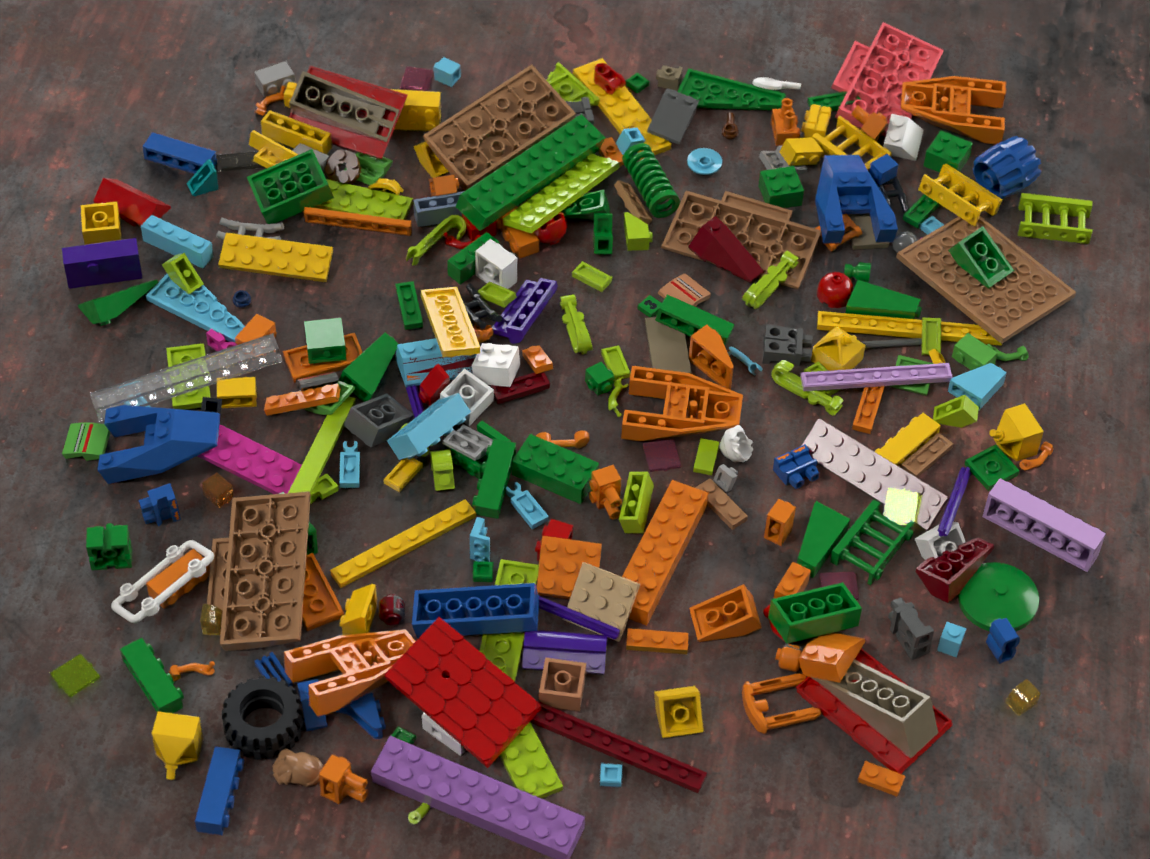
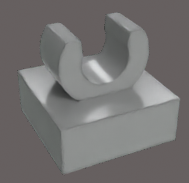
M723 464L718 467L713 482L725 492H729L733 488L738 471L733 467L728 468Z

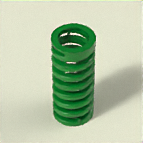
M639 143L627 149L623 154L622 162L626 169H628L652 216L664 218L673 214L680 205V199L670 184L669 179L666 178V174L655 158L651 147L648 144Z

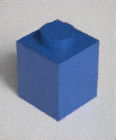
M885 154L871 162L869 172L879 185H882L896 177L898 164L888 154Z

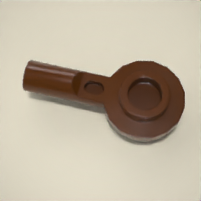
M732 112L728 113L727 123L722 129V135L727 139L736 138L739 134V130L734 123V113Z

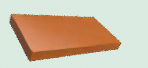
M355 333L344 335L346 360L309 364L307 345L283 351V356L293 382L296 383V380L344 370L363 353Z
M313 553L306 555L302 622L306 630L309 631L338 620L342 615H345Z

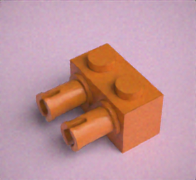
M789 98L782 100L781 109L772 110L771 124L776 146H782L786 139L800 138V128H797L798 118L792 108L793 101Z
M857 105L851 113L852 117L863 124L861 131L876 142L888 127L887 118L880 112L878 114L875 112L869 114Z
M614 465L592 471V477L589 482L591 502L596 504L598 510L605 508L611 520L619 518L621 511L618 507L622 504L620 499L621 477Z
M332 754L319 773L321 796L340 804L343 798L348 795L363 803L368 796V790L365 789L368 783L367 779L352 773L351 763L347 759Z

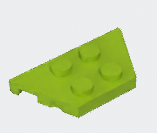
M559 62L555 65L554 71L550 72L546 81L564 101L577 102L581 101L583 97H588L590 106L599 105L600 99Z

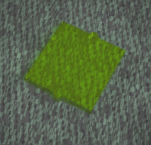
M888 488L883 516L899 525H907L911 520L914 522L913 526H915L920 493L906 491L905 488L901 490Z
M81 653L50 673L52 678L58 683V688H62L69 697H72L100 678V675L94 670L92 663H88Z

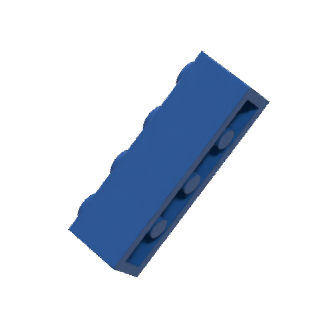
M153 132L143 145L144 159L193 174L208 159L212 161L214 168L217 165L216 151Z
M222 747L214 748L195 819L197 832L223 835L224 827H228L230 815H228L229 808H233L235 800L233 792L239 786L238 773L239 771L242 772L244 767V759L241 758L240 750Z

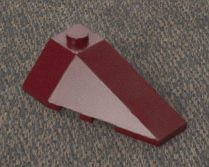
M716 216L702 225L688 246L701 260L705 262L708 260L716 264V267L731 271V274L750 283L764 273L761 266L732 231Z
M977 537L959 545L958 549L949 552L947 550L942 552L940 557L934 558L932 556L926 559L916 568V573L932 596L949 603L961 592L994 549V545Z

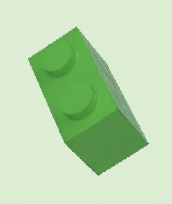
M967 333L954 345L952 358L970 370H974L989 363L995 365L998 353Z

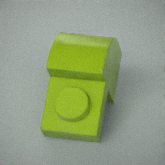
M450 449L430 451L435 491L454 489L453 463Z

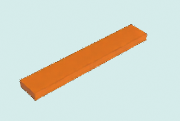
M305 207L304 209L305 222L407 236L412 234V224L409 220Z

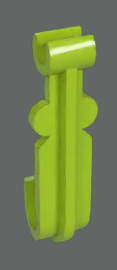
M451 215L444 219L421 242L408 249L406 261L413 258L412 265H417L420 257L451 228L460 230L457 234V240H460L466 232L464 219L459 215Z
M788 250L784 252L780 259L781 262L777 266L772 265L768 267V274H764L756 284L753 283L745 292L742 300L746 302V306L753 307L754 309L759 308L778 288L779 282L783 283L787 280L786 272L790 268L794 269L797 266L799 258Z
M574 294L560 297V307L566 313L563 315L562 321L564 324H567L566 328L575 353L587 354V351H592L593 348L588 330L583 322L584 314L577 312V302Z
M781 360L774 366L771 375L773 380L781 387L803 399L808 398V402L812 405L818 403L823 405L832 416H835L843 407L842 402L844 400L841 397L834 396L832 398L825 394V390L803 391L801 378L790 372L794 364Z

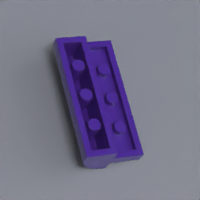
M540 278L538 282L526 280L516 293L517 298L509 303L501 314L503 320L496 322L492 327L493 334L508 337L510 343L521 342L557 291V282Z
M541 630L526 631L522 669L543 671L545 658L586 663V674L604 675L607 636Z

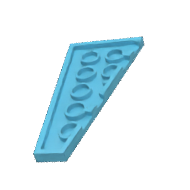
M166 274L146 295L147 301L207 331L212 328L217 333H221L225 340L235 343V337L245 327L235 316H232L223 304L221 305L217 301V298L204 285L187 294Z

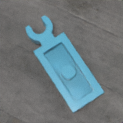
M344 441V452H340V488H359L360 452H357L358 443L354 441V446L348 447L347 441Z
M515 482L516 490L506 487V494L511 498V504L531 529L549 521V516L528 490L521 491V485L518 482Z

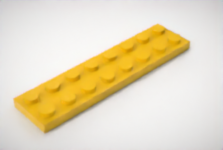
M603 58L573 69V75L600 99L598 107L620 134L623 129L638 128L645 139L644 143L651 147L654 155L671 149V143L668 140L647 132L652 119L625 86L619 87L615 90L614 94L609 95L604 89L594 83L595 66L599 63L607 64Z

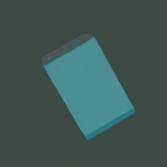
M210 159L187 182L193 196L219 189L217 172Z

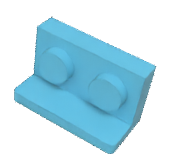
M476 518L470 533V559L489 562L490 538L486 537L487 528L483 518Z

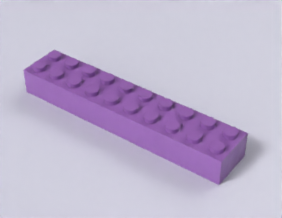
M389 736L371 771L372 781L376 784L421 803H426L433 808L554 859H570L585 827L584 816L392 736Z

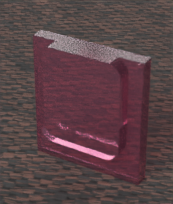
M407 66L400 90L428 91L433 70Z
M855 572L819 573L821 587L843 582L853 597L859 600Z

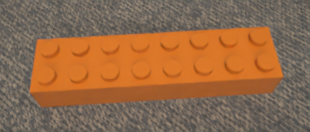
M675 480L671 481L622 577L640 584L628 619L646 626L648 625L707 507L708 492Z

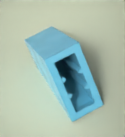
M989 363L953 377L950 380L948 392L955 397L966 395L979 407V411L1004 384L1007 372Z

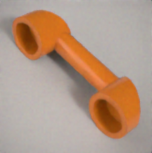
M587 431L576 432L572 440H551V435L547 432H541L536 435L560 447H575L577 449L586 446L590 440Z

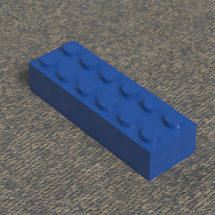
M536 584L415 590L412 627L416 637L419 638L440 617L461 635L538 631L539 594Z

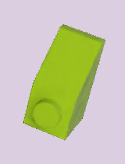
M624 212L627 251L649 250V243L653 241L652 232H649L648 224L632 214Z
M185 253L175 255L162 264L170 279L187 294L204 285Z
M962 395L935 406L933 420L941 425L962 428L977 422L979 407L966 395Z

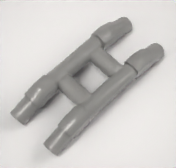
M221 218L219 223L229 229L238 230V234L245 235L246 230L256 231V237H263L264 232L274 233L284 230L283 223L263 225L240 223ZM218 231L216 238L224 240L226 233ZM280 236L267 237V238H270V239H278V240H281V237H280Z

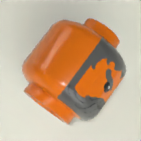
M785 643L782 649L778 648L775 660L779 661V667L791 672H798L801 669L798 657L803 651V647Z

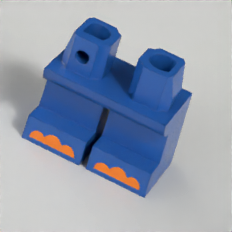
M802 445L791 452L774 458L773 471L786 486L791 484L795 489H798L804 485V477L807 476L813 482L819 478L820 474L816 467L817 460L812 459L806 445Z
M170 483L147 491L149 497L139 500L145 524L156 521L159 527L162 524V520L172 518L173 522L181 520L176 497Z

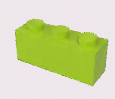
M629 472L619 521L625 533H644L654 488L649 472Z

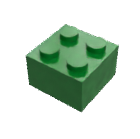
M941 130L926 151L923 166L940 173L942 166L947 163L960 172L970 157L973 143Z
M794 166L760 171L758 186L765 203L782 208L802 206L804 189Z

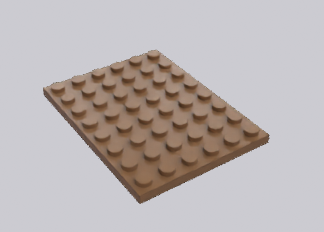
M957 217L899 251L896 256L898 260L1001 344L1067 303L1076 295L1072 288L982 217H979L976 226ZM982 226L1014 269L1012 273L990 288L985 287L961 268L948 251Z

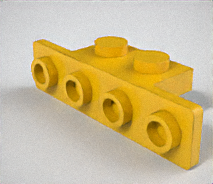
M254 130L250 133L249 145L259 150L254 155L253 161L265 168L299 155Z

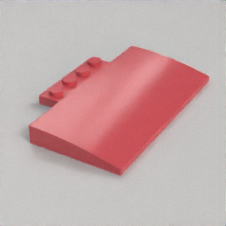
M883 22L871 47L857 41L854 42L831 88L838 92H847L835 118L841 116L852 125L862 128L863 124L852 117L851 114L858 105L869 114L873 112L883 114L887 118L888 126L891 114L911 119L912 114L901 109L902 83L930 79L944 50ZM855 100L852 105H845L847 101ZM887 127V129L884 131V133L882 134V136H886L888 127Z

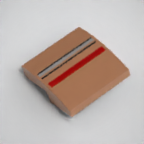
M687 274L676 277L658 292L664 299L668 294L694 307H697L698 303L709 300L711 296L709 291Z

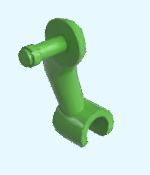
M991 344L987 345L998 353L996 359L1001 361L1016 359L1026 361L1029 357L1024 346L1019 347L1015 353L1006 354L992 347Z

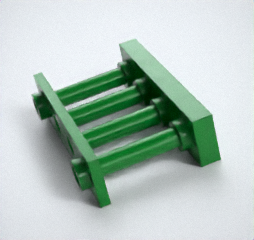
M874 499L832 550L830 560L836 566L841 560H847L868 572L867 584L870 586L875 579L878 581L884 572L883 569L906 540L910 541L914 534L912 530L913 521L910 520L905 528L880 514V502ZM872 521H877L899 533V536L894 541L871 528L870 524ZM868 534L889 548L884 554L861 541L860 536ZM852 547H857L879 561L873 567L849 553V550Z

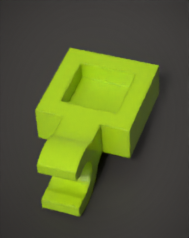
M328 474L318 479L311 493L310 504L318 496L323 500L338 491V485Z

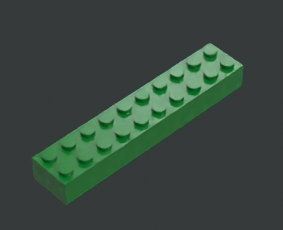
M580 114L461 193L455 207L481 231L561 177L578 163L585 160L587 156L599 151L606 137Z

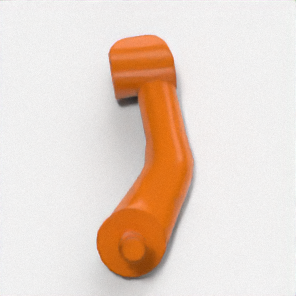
M281 86L280 93L267 96L261 103H257L256 106L258 108L255 110V113L263 116L267 111L266 106L268 104L284 100L285 86Z
M1044 442L1040 448L1043 451L1040 456L1031 460L1023 459L1019 464L1022 470H1029L1041 466L1048 455L1052 454V444Z
M211 661L209 665L190 663L179 667L173 665L170 667L169 673L174 681L181 678L180 673L192 671L210 676L215 672L213 668L215 662Z

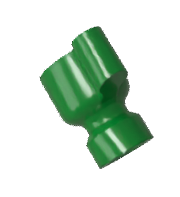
M859 262L856 266L845 264L844 274L849 278L854 277L856 281L860 280L869 283L871 263Z

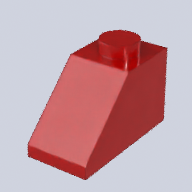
M439 363L434 366L420 384L419 397L429 407L440 399V393L450 384L449 375Z

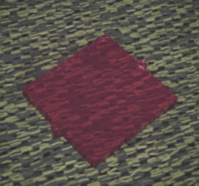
M674 439L643 443L649 472L681 468Z

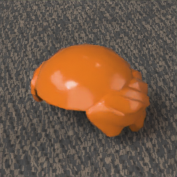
M491 325L486 326L485 329L472 326L479 343L489 340L493 335Z

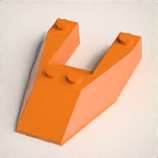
M958 76L903 82L901 109L934 126L983 143L998 144L1003 139L1005 118L970 114L971 105L1002 108L1006 94V82Z
M632 366L629 394L665 399L663 415L625 410L621 439L645 441L701 434L734 428L739 425L743 400L742 394L690 373Z
M407 630L340 635L285 651V673L295 683L340 670L343 675L308 685L310 707L317 716L327 715L328 713L338 711L386 683L388 680L385 679L384 674L406 653L415 640Z

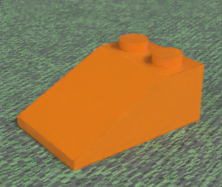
M705 325L690 338L689 361L718 385L731 390L734 366L721 336L716 330Z
M744 584L689 608L699 642L744 636L762 628L753 595Z
M829 633L807 643L798 657L803 675L840 683L864 645L865 638Z

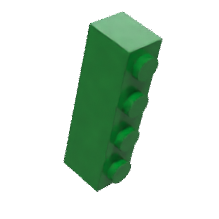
M668 294L662 302L655 321L688 336H692L705 325H708L718 332L724 345L727 344L735 325Z
M493 438L492 445L487 447L486 456L488 459L487 462H483L482 473L484 474L482 479L479 478L477 490L479 492L478 495H474L472 507H475L476 515L499 519L506 487L512 471V460L516 456V443Z
M140 638L120 648L122 661L157 713L173 714L183 708L182 699H184L182 691L179 687L175 688L172 676L169 672L165 673L163 670L164 665L160 658L156 659L153 655L155 653L150 643L146 644L143 638Z

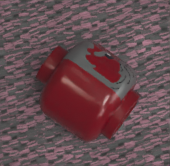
M388 594L379 601V618L387 625L399 624L405 618V601L395 594Z

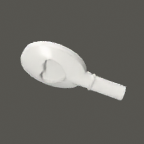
M759 77L753 80V85L765 89L800 90L801 88L800 83L778 81L772 78Z

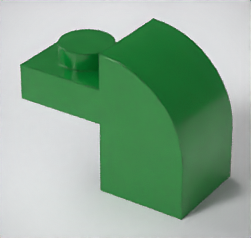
M594 213V254H612V213Z

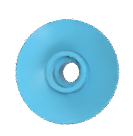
M699 148L688 155L687 164L695 173L710 175L716 173L721 168L722 158L719 153L712 149Z

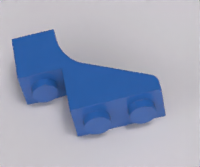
M373 692L367 693L335 711L349 715L374 739L383 738L382 730L385 729V722L383 717L379 718L378 712H381L379 700L374 699Z

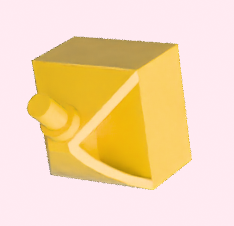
M835 326L813 346L811 361L814 363L819 361L828 371L853 369L863 360L866 345L857 340L855 335L851 336L838 326Z
M1025 403L1006 409L997 430L992 429L989 432L999 448L1015 461L1037 455L1044 433Z
M165 712L157 713L152 730V738L156 756L165 763V768H167L166 779H175V770L178 769V765L198 761L203 743L200 717Z

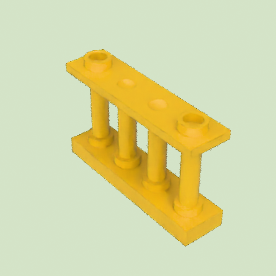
M841 116L837 119L836 129L827 136L822 137L817 132L812 135V138L814 137L824 151L822 154L823 158L825 155H847L843 150L853 143L861 148L852 155H859L861 157L865 153H869L874 157L865 163L868 170L870 169L871 162L885 154L891 157V152L881 146ZM840 134L848 138L838 146L830 142Z
M947 163L942 166L940 174L935 180L926 174L923 175L918 188L919 191L973 226H976L983 211L988 212L992 216L996 215L1003 200ZM942 183L945 184L946 186L949 187V189H947L946 187H944V186L941 185V184H942Z

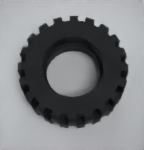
M259 676V679L254 680L253 678L247 679L246 683L243 684L241 682L236 685V690L232 689L228 693V698L223 702L222 721L227 741L233 746V749L240 750V752L243 751V756L248 758L255 756V759H262V757L271 759L274 758L273 755H279L282 750L292 749L295 746L294 741H299L301 737V732L304 728L301 698L293 686L288 687V683L284 680L279 682L275 677L266 679L265 676ZM260 708H271L282 714L276 723L267 727H254L244 721L247 715Z

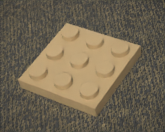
M584 562L582 563L567 608L618 628L620 634L617 639L613 640L619 642L621 641L640 584ZM563 618V620H565V621H567V622H570V623L575 624V625H577V626L583 627V626H581V625H578V624H576V623H574V622H571V621L566 620V619Z

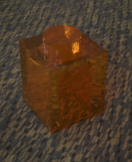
M216 472L202 482L204 496L218 508L229 503L234 498L232 485L219 473Z

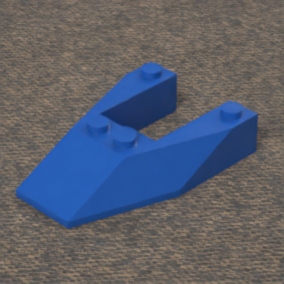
M825 155L815 198L823 243H841L845 232L842 214H870L875 241L893 242L898 230L895 214L859 155Z
M130 405L107 408L104 425L114 437L145 431L144 446L101 454L97 471L108 484L167 471L217 446L220 414Z

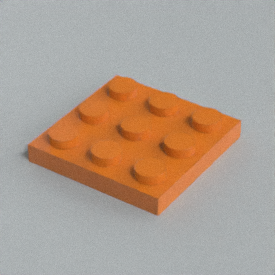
M542 536L536 586L538 594L541 596L570 599L582 563L585 562L598 568L600 567L602 544Z

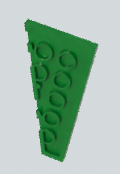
M689 68L678 89L679 93L699 100L697 108L773 110L781 109L782 100L786 97L784 93Z

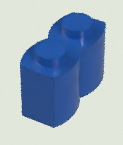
M1007 618L996 619L991 624L986 644L1000 664L1011 660L1015 656L1020 638Z

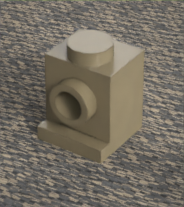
M662 66L661 70L658 69L656 73L658 87L678 91L682 80L683 67L677 69Z

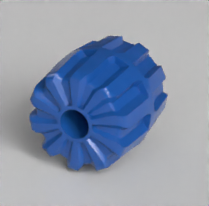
M1014 136L992 146L978 156L973 162V174L979 185L1004 199L1020 192L1033 183L1041 174V170L1038 168L1041 162L1035 156L1036 150L1033 146H1028L1026 139Z

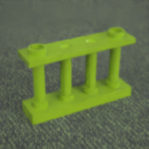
M1021 193L1018 210L1025 211V222H1020L1018 236L1089 244L1092 229H1085V218L1090 216L1092 201ZM1032 212L1043 213L1042 224L1032 223ZM1050 214L1060 215V226L1050 225ZM1068 216L1078 217V228L1068 227Z

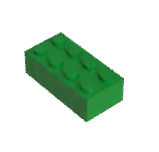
M532 434L528 436L512 460L513 476L578 504L583 502L591 489L589 482L592 477V471L599 469L598 462Z
M842 582L771 599L768 618L786 644L857 627L859 626L862 607Z

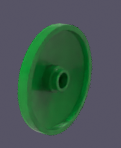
M990 562L981 564L958 594V602L967 619L979 628L989 631L993 621L1007 618L1016 632L1026 627L1034 619L1039 606V593L1034 582L1022 570L1009 564Z

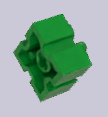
M112 523L106 524V529L101 526L87 528L86 549L91 570H107L108 566H115L116 569L132 568V545L129 539L128 525L114 526Z

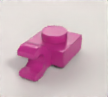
M212 328L206 332L208 345L220 354L224 353L225 356L231 357L230 349L238 351L237 344L225 342V337L221 333H217Z

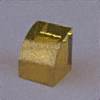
M203 604L200 620L203 634L221 635L223 611L218 607Z
M1026 679L1012 690L1005 702L1020 716L1038 703L1041 693Z

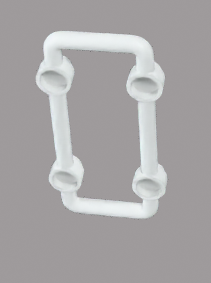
M194 540L186 541L180 547L176 545L170 546L166 551L167 557L133 585L126 583L121 586L120 596L111 604L112 610L131 623H137L146 616L155 615L160 609V604L193 577H200L206 572V566L214 560V553ZM194 548L198 553L205 556L201 561L199 559L191 560L188 564V572L155 599L151 597L145 598L141 603L142 610L134 615L120 606L125 601L134 600L138 596V591L148 581L157 576L171 563L173 564L183 557L188 549Z

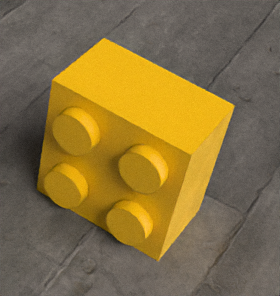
M117 202L81 205L82 234L85 245L121 240L120 215Z

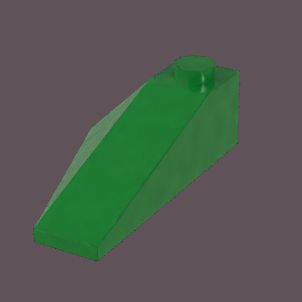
M599 190L584 194L561 212L564 213L565 219L594 220V213H610V206L605 190Z
M151 280L129 287L126 290L78 304V308L92 324L100 323L101 326L111 323L110 319L119 316L158 283V280Z

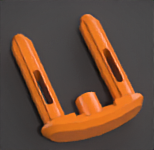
M797 673L751 684L749 681L744 683L742 687L743 705L750 722L757 731L766 734L767 730L815 720L821 715L819 708L811 707L764 718L762 712L769 710L767 700L755 701L754 695L798 686L807 678L805 675Z

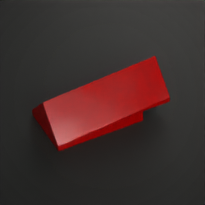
M110 178L102 179L93 200L95 204L117 202L120 218L133 226L137 224L141 226L151 215L161 218L171 209L170 205L117 179Z

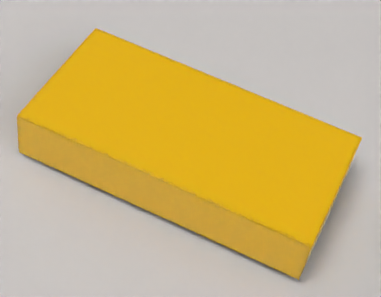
M407 458L402 459L384 478V484L400 492L421 470L423 463L415 458L409 460Z

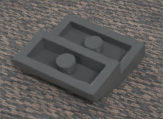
M329 372L296 380V385L300 391L309 388L313 389L337 384L339 379L335 372Z

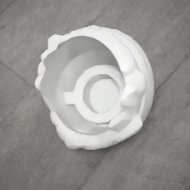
M737 425L725 431L720 442V449L723 455L733 462H745L752 455L753 448L751 444L753 441L748 439L743 428Z

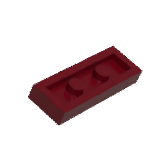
M534 372L515 378L511 387L495 385L490 387L494 389L496 403L500 404L549 389L550 382L544 372L538 374Z

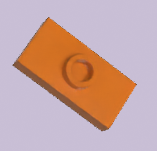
M612 137L606 138L599 150L601 156L618 161L619 166L624 165L622 162L623 155Z

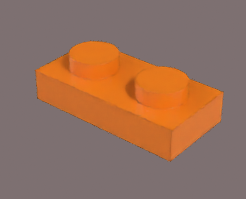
M540 345L522 350L524 359L535 374L553 369L552 361Z
M865 761L857 782L898 797L905 775Z

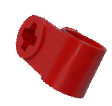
M599 63L595 66L593 81L609 95L614 94L615 90L619 87L625 86L623 76L607 64Z

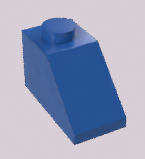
M318 679L297 683L306 731L327 727L326 716H317L309 705L308 685L318 682Z

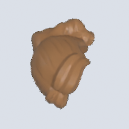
M286 749L280 752L273 765V776L278 784L284 783L287 785L290 782L308 787L319 783V773L323 768V764L314 755L305 752L295 754Z

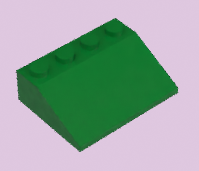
M313 149L247 177L267 224L278 223L303 212L305 207L312 208L334 198Z

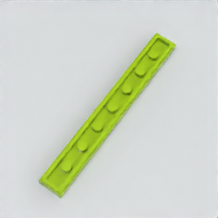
M347 397L333 414L326 416L288 493L308 491L312 493L344 428L350 408L356 403V398Z

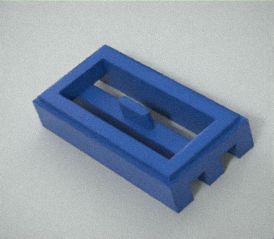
M273 652L269 653L268 657L263 656L260 661L258 659L254 661L262 676L270 679V676L262 666L265 664L273 677L277 678V681L280 682L281 678L270 663L272 661L284 681L288 683V687L293 686V682L287 676Z

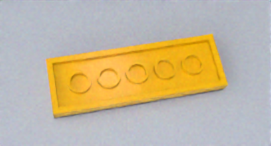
M226 233L218 265L219 268L327 282L333 247Z
M448 287L421 290V298L442 356L452 358L455 356L480 354L481 347L458 288Z

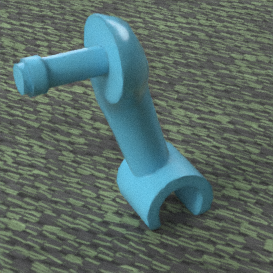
M732 346L729 347L728 355L732 354L748 367L750 373L756 375L754 372L756 368L760 371L763 370L760 365L752 362L741 351Z

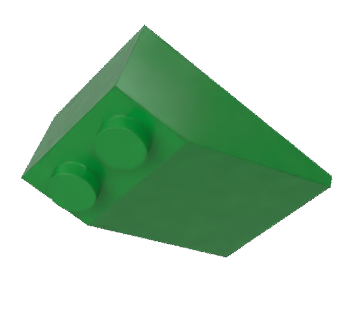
M983 226L948 250L961 268L987 288H990L1014 271Z

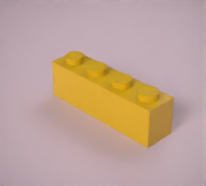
M271 110L261 120L262 135L292 148L301 143L326 155L332 149L331 133Z
M922 413L918 417H914L908 426L902 427L894 438H889L881 449L878 448L874 452L901 468L903 462L939 433L941 425L925 413Z

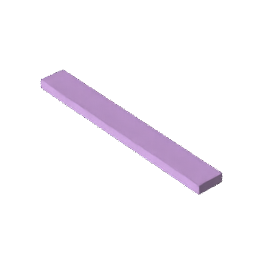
M949 363L801 372L800 376L803 391L950 382L953 378Z

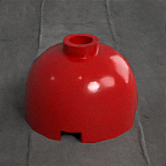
M558 213L533 232L540 242L550 243V245L560 242L567 229L564 213Z
M840 272L826 274L821 278L817 287L819 301L822 304L823 302L828 304L830 308L847 306L853 292V283L850 278Z

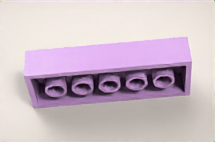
M1002 479L997 481L988 494L982 516L1086 572L1089 571L1097 559L1106 534L1098 528L1088 525L1082 520L1065 513L1063 510Z

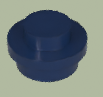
M239 290L233 296V304L237 307L243 308L251 303V296L247 291Z

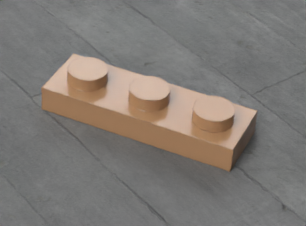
M618 180L614 186L618 191L617 194L623 199L625 207L633 216L649 225L652 219L631 184Z
M938 433L903 462L901 468L918 478L950 451L953 443Z
M711 478L695 487L708 492L707 505L732 530L747 521L748 516Z

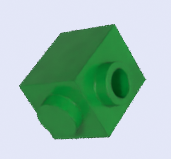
M602 362L586 369L585 382L591 391L593 390L597 396L613 389L614 374Z

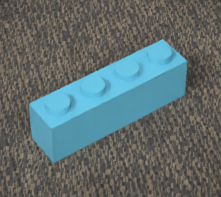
M153 215L141 225L144 242L173 255L185 253L190 263L198 267L204 268L213 258L212 242Z

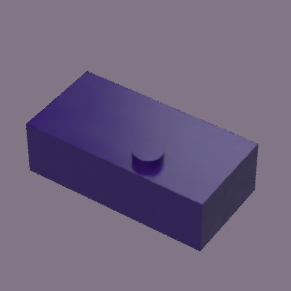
M136 238L62 248L63 263L69 289L142 279Z

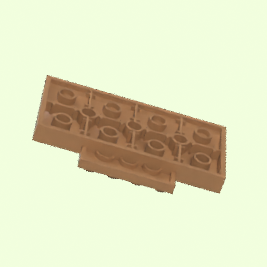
M530 65L424 134L423 138L449 173L458 178L459 185L466 191L573 120L576 113L537 69Z
M685 191L662 244V249L701 260L688 246L702 225L716 216L732 231L764 270V273L758 278L768 274V267L772 265L777 266L781 262L782 255L787 250L797 256L799 263L794 269L790 268L786 272L787 280L783 283L779 282V284L799 290L820 242L821 230L791 222L792 210L725 191L720 201Z
M309 491L232 498L229 538L213 539L212 542L214 560L210 564L206 608L208 615L222 614L220 646L224 651L261 648L301 641L311 497Z

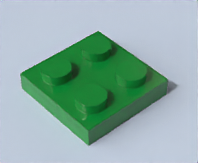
M996 444L966 459L964 464L970 468V472L987 491L991 490L999 479L1008 481L1018 476L1020 471Z

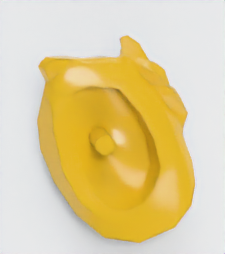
M384 178L378 179L376 183L369 185L367 188L371 190L383 189L382 191L384 192L388 189L396 195L404 191L394 179Z

